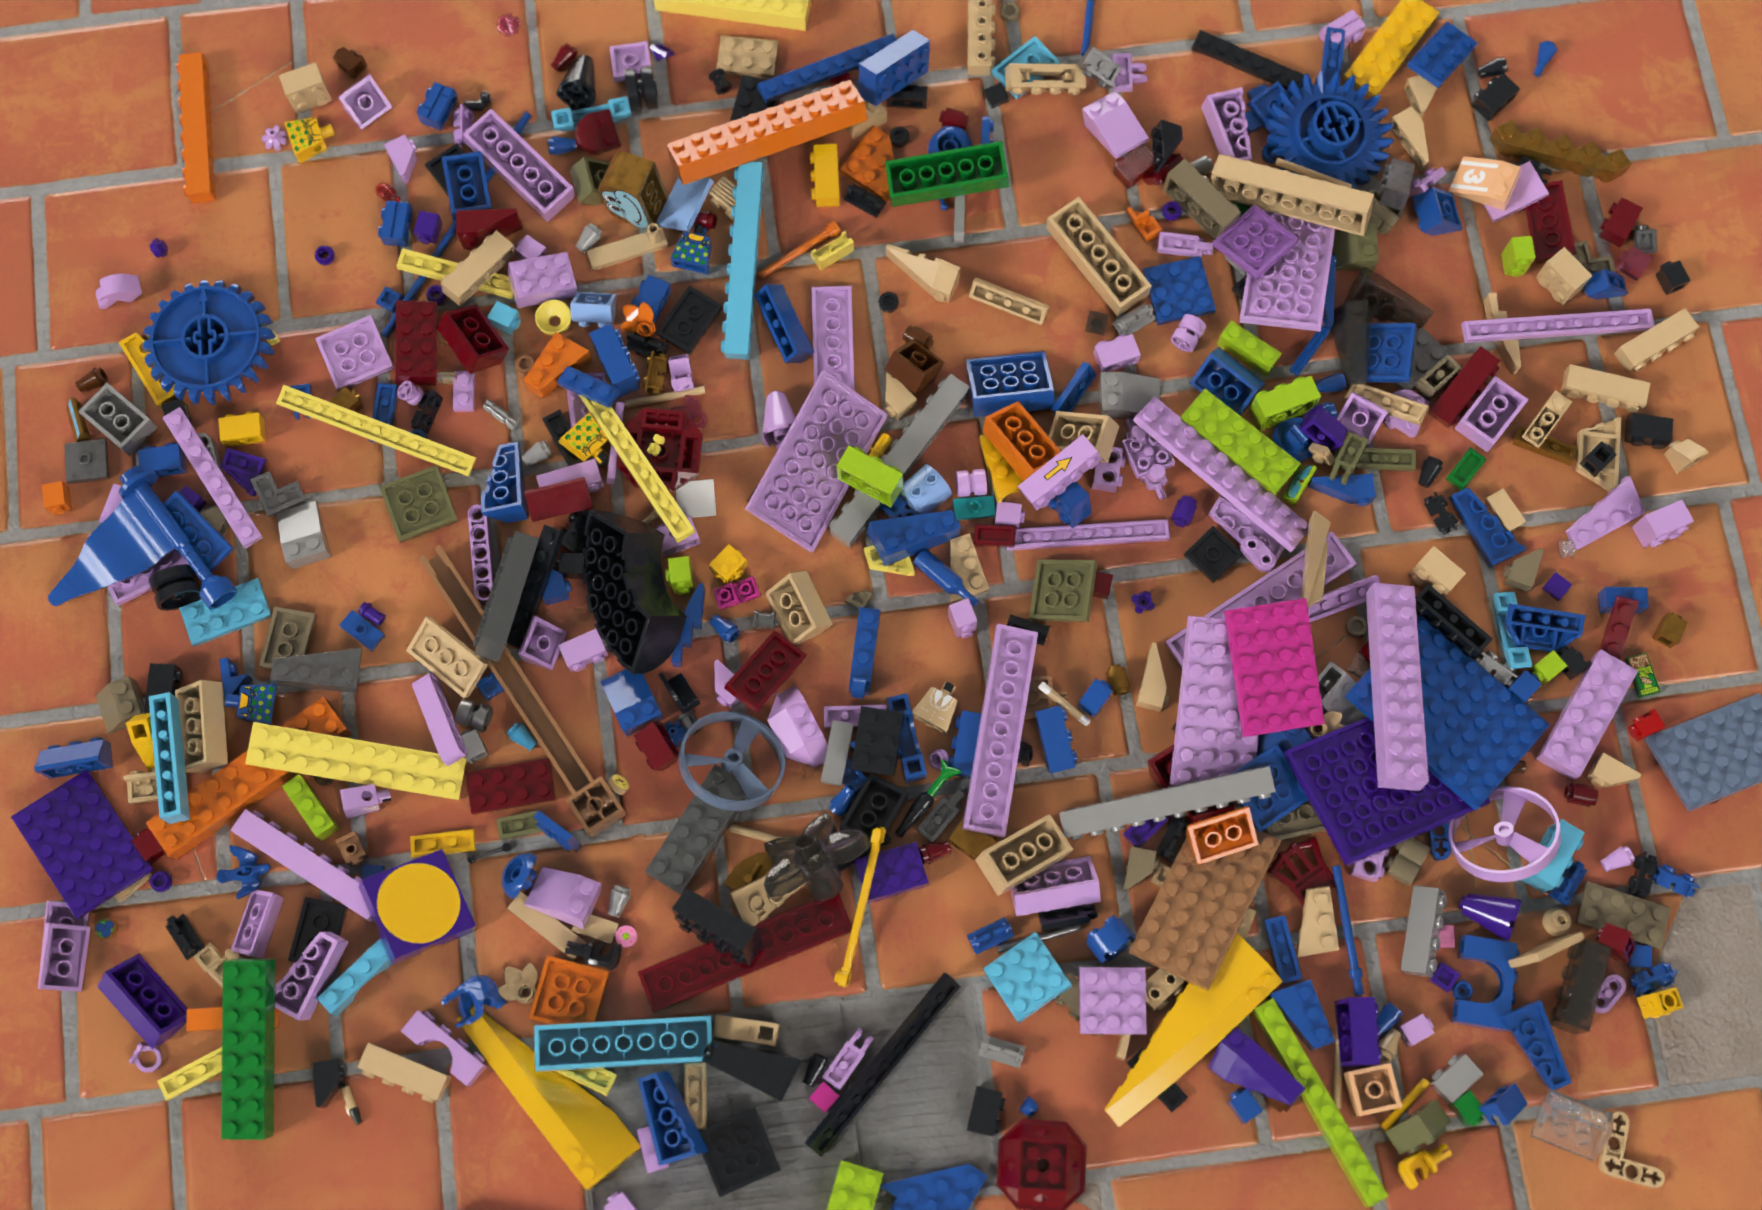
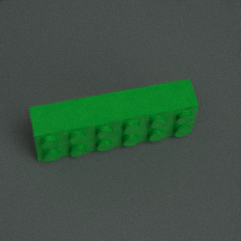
M1002 141L885 161L892 207L1009 187Z

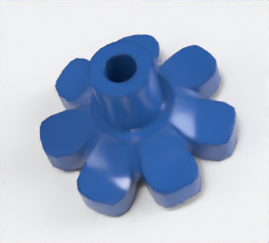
M678 720L674 721V725L671 722H667L665 724L666 731L675 746L679 747V741H683L687 730L685 726L681 727V722Z

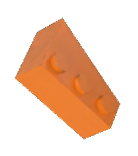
M555 332L524 378L523 382L526 389L544 399L559 387L557 381L567 366L578 370L585 363L593 360L590 351Z

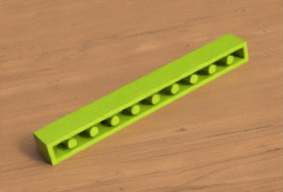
M1274 998L1256 1007L1251 1013L1283 1068L1305 1088L1300 1097L1363 1206L1371 1207L1389 1197Z

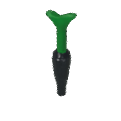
M941 760L942 769L940 776L927 792H922L916 798L903 822L896 830L900 837L931 808L934 803L935 794L946 780L962 773L960 769L949 767L947 761Z

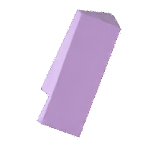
M47 901L38 989L82 991L91 927L87 926L89 913L77 919L66 903Z

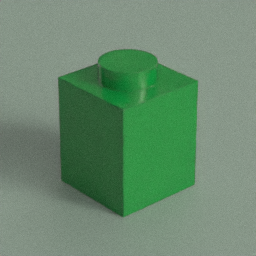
M1471 1090L1465 1091L1452 1104H1448L1464 1126L1472 1124L1474 1127L1484 1120L1482 1117L1484 1113L1479 1110L1481 1104Z

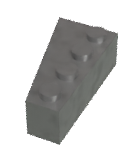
M362 648L273 659L270 676L271 684L357 693Z

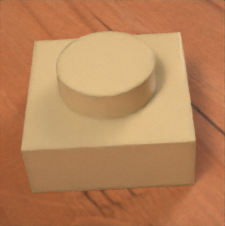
M1312 443L1308 448L1313 455V460L1319 464L1324 463L1331 466L1336 460L1326 446Z

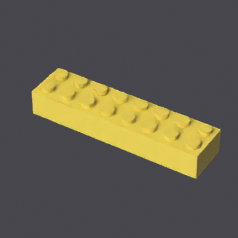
M654 0L655 10L806 31L811 0Z

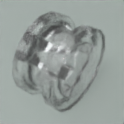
M1568 539L1567 542L1560 540L1558 546L1560 557L1566 558L1568 556L1573 558L1575 555L1573 540Z

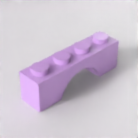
M417 1010L402 1028L401 1032L420 1046L432 1041L444 1043L452 1055L450 1073L466 1086L471 1087L487 1067L483 1063L485 1058L476 1051L471 1053L466 1049L469 1045L461 1038L454 1039L450 1035L452 1031L444 1024L441 1026L434 1022L436 1018L427 1010L424 1013Z

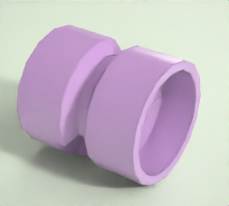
M1186 314L1183 316L1178 325L1179 328L1174 331L1170 340L1173 345L1182 351L1193 352L1199 341L1198 339L1202 337L1207 326L1198 317Z
M975 469L972 473H969L967 470L956 471L958 497H968L971 495V492L978 496L987 495L985 469Z

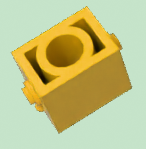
M728 544L709 566L717 579L719 578L725 584H729L743 576L744 569L748 566V563L739 550H735Z
M1677 987L1637 997L1644 1019L1650 1017L1659 1018L1684 1008Z

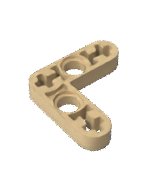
M1623 1112L1610 1113L1606 1119L1598 1160L1599 1170L1607 1176L1645 1187H1661L1664 1184L1665 1176L1660 1169L1623 1158L1630 1120ZM1619 1116V1120L1623 1121V1124L1617 1127L1613 1119ZM1617 1127V1132H1621V1135L1610 1132L1611 1130H1616ZM1611 1137H1615L1619 1141V1147L1616 1150L1611 1149L1608 1145ZM1611 1160V1164L1621 1166L1620 1170L1610 1169L1608 1171L1605 1162ZM1629 1165L1634 1166L1637 1170L1634 1178H1630L1626 1174V1168ZM1643 1173H1654V1176L1658 1177V1180L1653 1181L1652 1183L1651 1179L1642 1177Z

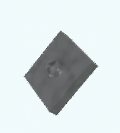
M105 438L64 444L66 482L68 484L109 479L108 444Z

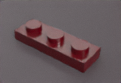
M1616 595L1599 650L1601 649L1613 657L1621 659L1637 610L1638 600Z

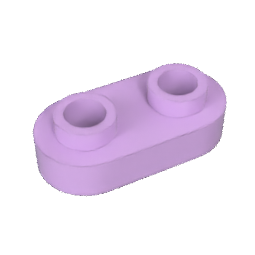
M1249 535L1242 540L1240 544L1241 552L1259 571L1268 572L1273 569L1276 564V557L1258 537ZM1249 542L1254 543V544H1255V547H1254V548H1250V547L1248 546V543H1249ZM1262 558H1268L1269 563H1264Z
M1618 975L1605 977L1589 997L1588 1003L1591 1010L1600 1014L1608 1012L1626 990L1624 979ZM1611 982L1614 983L1615 990L1610 989L1609 985ZM1597 999L1602 1001L1601 1007L1597 1005Z

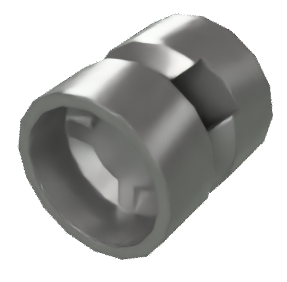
M463 698L456 712L455 723L465 727L471 725L472 729L484 733L491 722L493 707L483 703L477 705L476 701Z

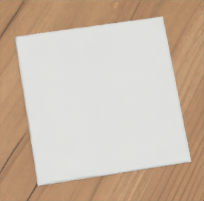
M713 479L690 481L676 490L677 504L686 517L716 516Z

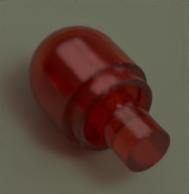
M386 183L377 185L375 191L382 200L400 202V197L396 195L393 187Z

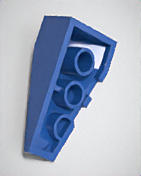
M519 442L498 445L492 463L493 469L490 476L487 477V486L481 495V513L484 516L507 523L528 519V504L524 493L526 489Z

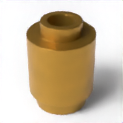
M1120 664L1108 667L1109 671L1105 674L1114 696H1121L1131 692L1129 688L1131 684L1126 668L1121 667Z

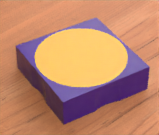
M443 849L362 879L359 884L362 897L370 915L378 926L380 939L392 965L421 954L432 946L445 944L468 935L476 927Z

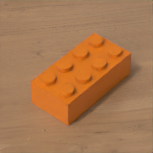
M1019 401L985 417L984 435L1023 481L1061 452Z

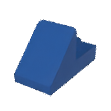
M228 657L219 659L224 698L226 694L238 695L239 688L242 685H249L252 678L248 674L235 676L238 675L236 663Z

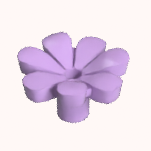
M274 126L273 129L267 128L265 130L266 135L262 136V142L265 143L267 149H271L274 146V149L279 151L281 150L280 144H287L285 137L288 134L285 131H280L279 126Z

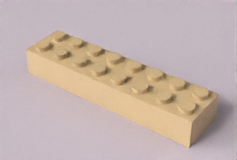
M1219 154L1211 176V184L1216 189L1221 190L1228 201L1251 207L1255 204L1262 210L1364 236L1371 218L1374 194L1364 190L1352 189L1345 185L1333 184L1326 180L1314 179L1307 175L1302 176L1287 170H1279L1268 165H1260L1249 160H1241L1230 155Z

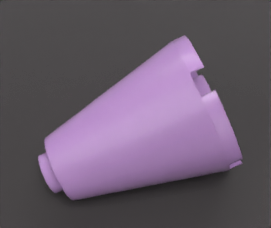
M773 391L766 397L762 431L763 443L767 447L774 445L776 449H779L796 418L786 394L780 391Z

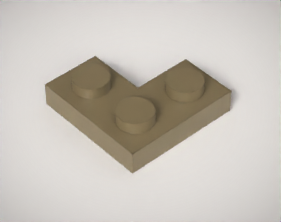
M1587 241L1574 242L1576 255L1573 256L1590 274L1603 269L1616 273L1611 256L1592 258Z

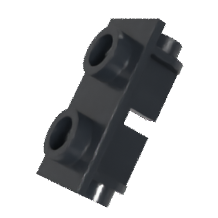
M855 184L848 185L846 189L847 194L843 198L844 201L875 218L879 216L887 203Z
M629 332L627 335V349L646 357H651V351H654L657 357H659V354H666L670 346L652 337H642L636 334V332Z
M430 389V391L426 390V393H423V397L418 405L422 410H416L411 420V427L413 429L420 428L426 434L429 433L443 400L433 389Z
M1434 492L1436 497L1432 498V496L1425 498L1424 505L1431 517L1439 513L1440 516L1433 521L1439 532L1446 535L1451 532V527L1457 530L1455 524L1458 521L1453 512L1448 513L1446 509L1448 503L1444 496H1439Z
M1011 614L1007 622V626L1038 632L1036 644L1044 646L1050 626Z
M1173 816L1156 855L1174 863L1186 839L1187 825H1190L1186 819H1178Z
M1645 851L1635 857L1633 868H1636L1634 876H1630L1627 888H1630L1629 895L1638 892L1637 896L1646 898L1650 894L1653 880L1645 878V876L1654 877L1658 865L1656 856L1648 855L1647 858V852Z
M184 914L178 918L171 916L167 919L168 923L165 927L186 960H189L205 948Z

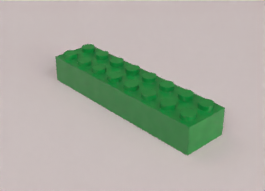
M230 959L223 961L221 1140H264L274 1135L275 959Z

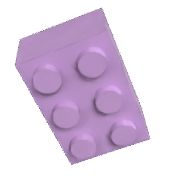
M567 252L508 262V277L517 308L539 305L548 300L561 301L571 299L576 295L577 285Z
M1495 376L1454 429L1488 452L1527 403L1528 399Z

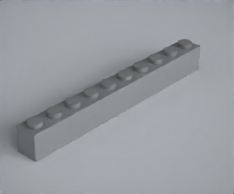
M952 374L947 379L944 377L940 381L937 392L935 394L931 393L927 398V405L916 412L915 420L912 424L908 423L902 431V437L892 443L891 451L888 455L884 454L881 457L883 464L900 469L903 479L970 394V387ZM857 489L853 500L845 503L841 510L842 514L839 518L835 517L829 525L831 527L830 535L848 548L852 547L866 529L869 522L879 512V507L882 504L880 501Z
M1267 765L1063 810L1059 812L1065 838L1070 837V840H1077L1083 838L1082 834L1091 833V836L1103 834V830L1111 828L1112 831L1124 829V825L1131 823L1135 827L1144 825L1145 820L1153 819L1154 822L1166 820V816L1172 814L1176 818L1187 815V811L1195 810L1196 813L1208 811V807L1216 805L1217 808L1230 806L1229 802L1236 800L1238 804L1251 801L1250 797L1254 796L1264 799L1271 797V793L1276 791L1270 766Z

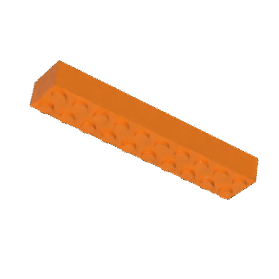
M851 80L841 82L838 85L824 88L818 92L804 95L778 106L769 107L755 114H749L746 117L732 120L729 123L712 127L709 130L695 133L680 140H675L667 144L670 160L682 184L685 185L867 121L865 101Z
M321 697L281 726L345 738L352 735L351 731L325 697ZM247 750L188 792L190 820L168 824L160 819L158 813L148 820L146 824L168 857L177 860L297 773L245 764Z

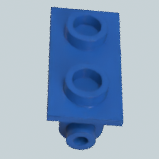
M1576 861V863H1572L1569 869L1565 868L1562 874L1564 879L1558 888H1553L1548 896L1568 907L1587 872L1583 868L1584 864Z
M1666 864L1662 866L1657 865L1658 872H1655L1654 877L1651 876V880L1655 884L1669 889L1672 882L1675 883L1672 891L1684 897H1692L1695 893L1693 887H1700L1695 881V877L1687 873L1680 875L1675 872L1676 869Z
M1004 917L966 936L975 955L1013 938L1014 934L1010 923Z
M1661 963L1649 969L1653 976H1650L1646 970L1632 975L1629 982L1632 987H1637L1635 996L1641 994L1648 995L1658 987L1670 986L1675 981L1677 969L1673 970L1669 963Z

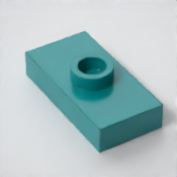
M994 495L953 499L954 514L958 521L993 518L996 516Z

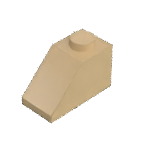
M1418 75L1407 79L1404 91L1410 105L1423 117L1437 87Z
M887 372L885 411L890 417H895L899 421L916 406L917 399L901 382L891 377Z
M1686 439L1682 442L1677 440L1669 445L1670 449L1664 455L1676 474H1679L1696 465L1709 452L1690 439Z
M1602 753L1597 756L1586 778L1591 780V784L1598 788H1609L1633 782L1639 779L1642 774L1606 753Z

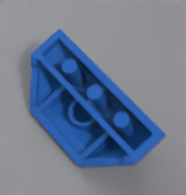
M1508 604L1505 625L1516 647H1528V649L1548 652L1554 650L1557 652L1570 644L1574 639L1582 636L1585 615Z

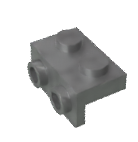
M1089 46L1078 64V67L1083 70L1082 74L1090 79L1092 77L1096 79V84L1103 89H1107V87L1115 88L1116 85L1113 81L1122 68L1093 46Z

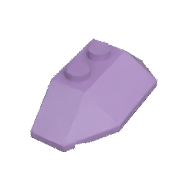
M796 685L777 694L767 721L773 733L780 741L786 758L813 768L824 764L827 742Z

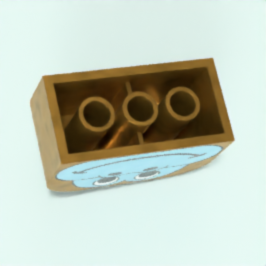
M622 151L614 154L598 187L599 193L610 214L621 221L647 230L649 224H656L668 199L655 162Z

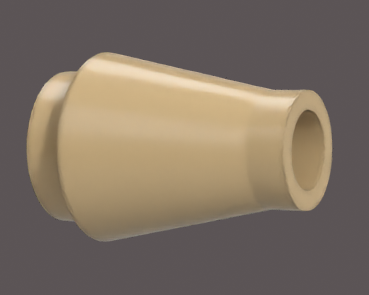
M1390 1028L1388 1033L1378 1043V1047L1381 1048L1382 1052L1381 1060L1385 1062H1390L1391 1059L1395 1058L1399 1040L1402 1036L1401 1032L1394 1028Z

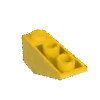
M145 713L132 717L126 722V726L133 746L148 771L151 772V769H155L150 713Z

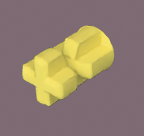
M655 434L653 437L655 443H650L647 452L653 456H658L661 450L659 444L663 445L665 438Z

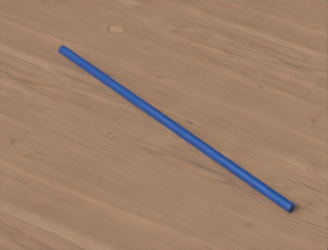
M524 112L513 129L518 135H520L531 118V114ZM490 167L485 173L487 184L495 173ZM456 221L452 223L432 254L433 257L440 258L456 234ZM419 275L403 301H412L427 277ZM396 311L381 333L386 338L390 336L396 326Z

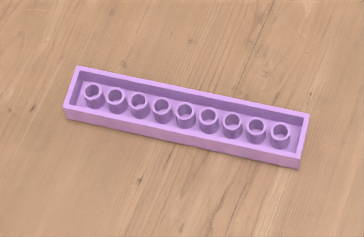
M1373 583L1366 592L1378 787L1420 791L1429 782L1415 588L1414 586Z

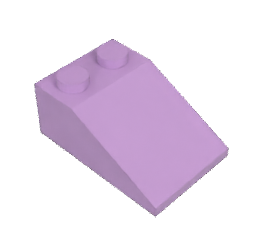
M1116 91L1082 109L1084 125L1115 159L1149 141L1148 136L1128 104Z
M543 867L524 905L584 929L601 894V883L582 875Z

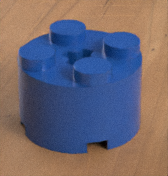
M1115 915L1109 917L1104 922L1106 925L1100 930L1095 928L1087 935L1086 944L1102 965L1105 964L1106 959L1110 962L1128 948L1126 943L1129 940L1133 943L1136 938L1120 917L1116 918Z

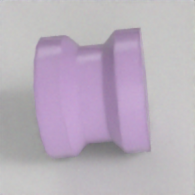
M404 381L399 386L397 395L400 399L406 400L407 403L416 405L423 397V389L410 381Z

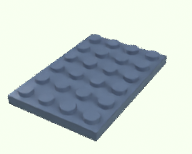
M1760 693L1646 737L1645 742L1688 812L1762 783V696Z

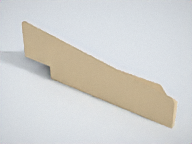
M1313 511L1309 520L1308 539L1305 547L1301 599H1307L1308 608L1322 601L1324 594L1328 549L1326 538L1330 521L1317 511Z

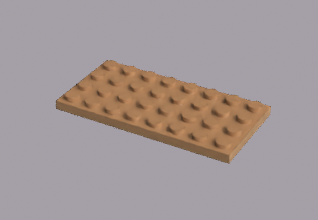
M1255 828L1258 846L1198 865L1186 837L1129 949V953L1209 991L1281 844V840L1262 831L1258 832Z

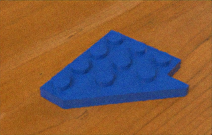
M966 1164L885 1183L881 1187L896 1197L889 1210H968L988 1176L972 1165Z

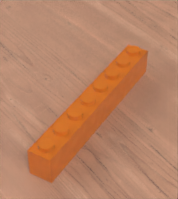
M202 52L179 54V62L176 63L178 74H180V80H177V85L181 92L178 102L182 109L179 120L181 126H183V132L180 133V137L184 144V150H181L182 159L185 162V167L182 168L183 177L186 179V185L183 186L184 195L190 199L192 204L216 201L208 61Z

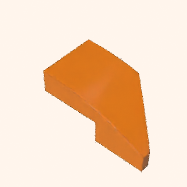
M1130 207L1127 208V214L1146 243L1158 237L1160 232H1163V229L1154 217L1150 216V211L1144 210V212L1134 211Z

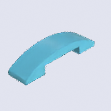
M628 97L608 100L609 104L571 111L570 107L551 111L554 129L558 131H574L578 122L585 115L607 109L610 110L614 123L631 116Z
M1515 591L1494 593V611L1498 635L1510 669L1532 667L1528 647H1516L1505 625L1508 604L1518 605Z

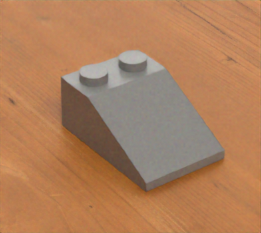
M1101 372L1100 415H1107L1111 418H1135L1154 396L1160 400L1159 378L1125 372Z
M317 501L277 513L280 542L285 561L291 569L332 557Z

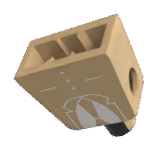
M945 682L941 690L931 687L913 709V718L947 735L958 703L957 699L951 697L956 687L949 682Z

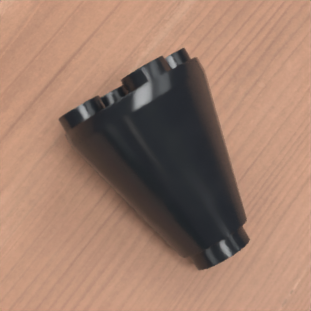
M581 55L575 60L560 82L556 92L561 101L567 104L573 111L588 108L594 105L596 100L593 59L587 55Z

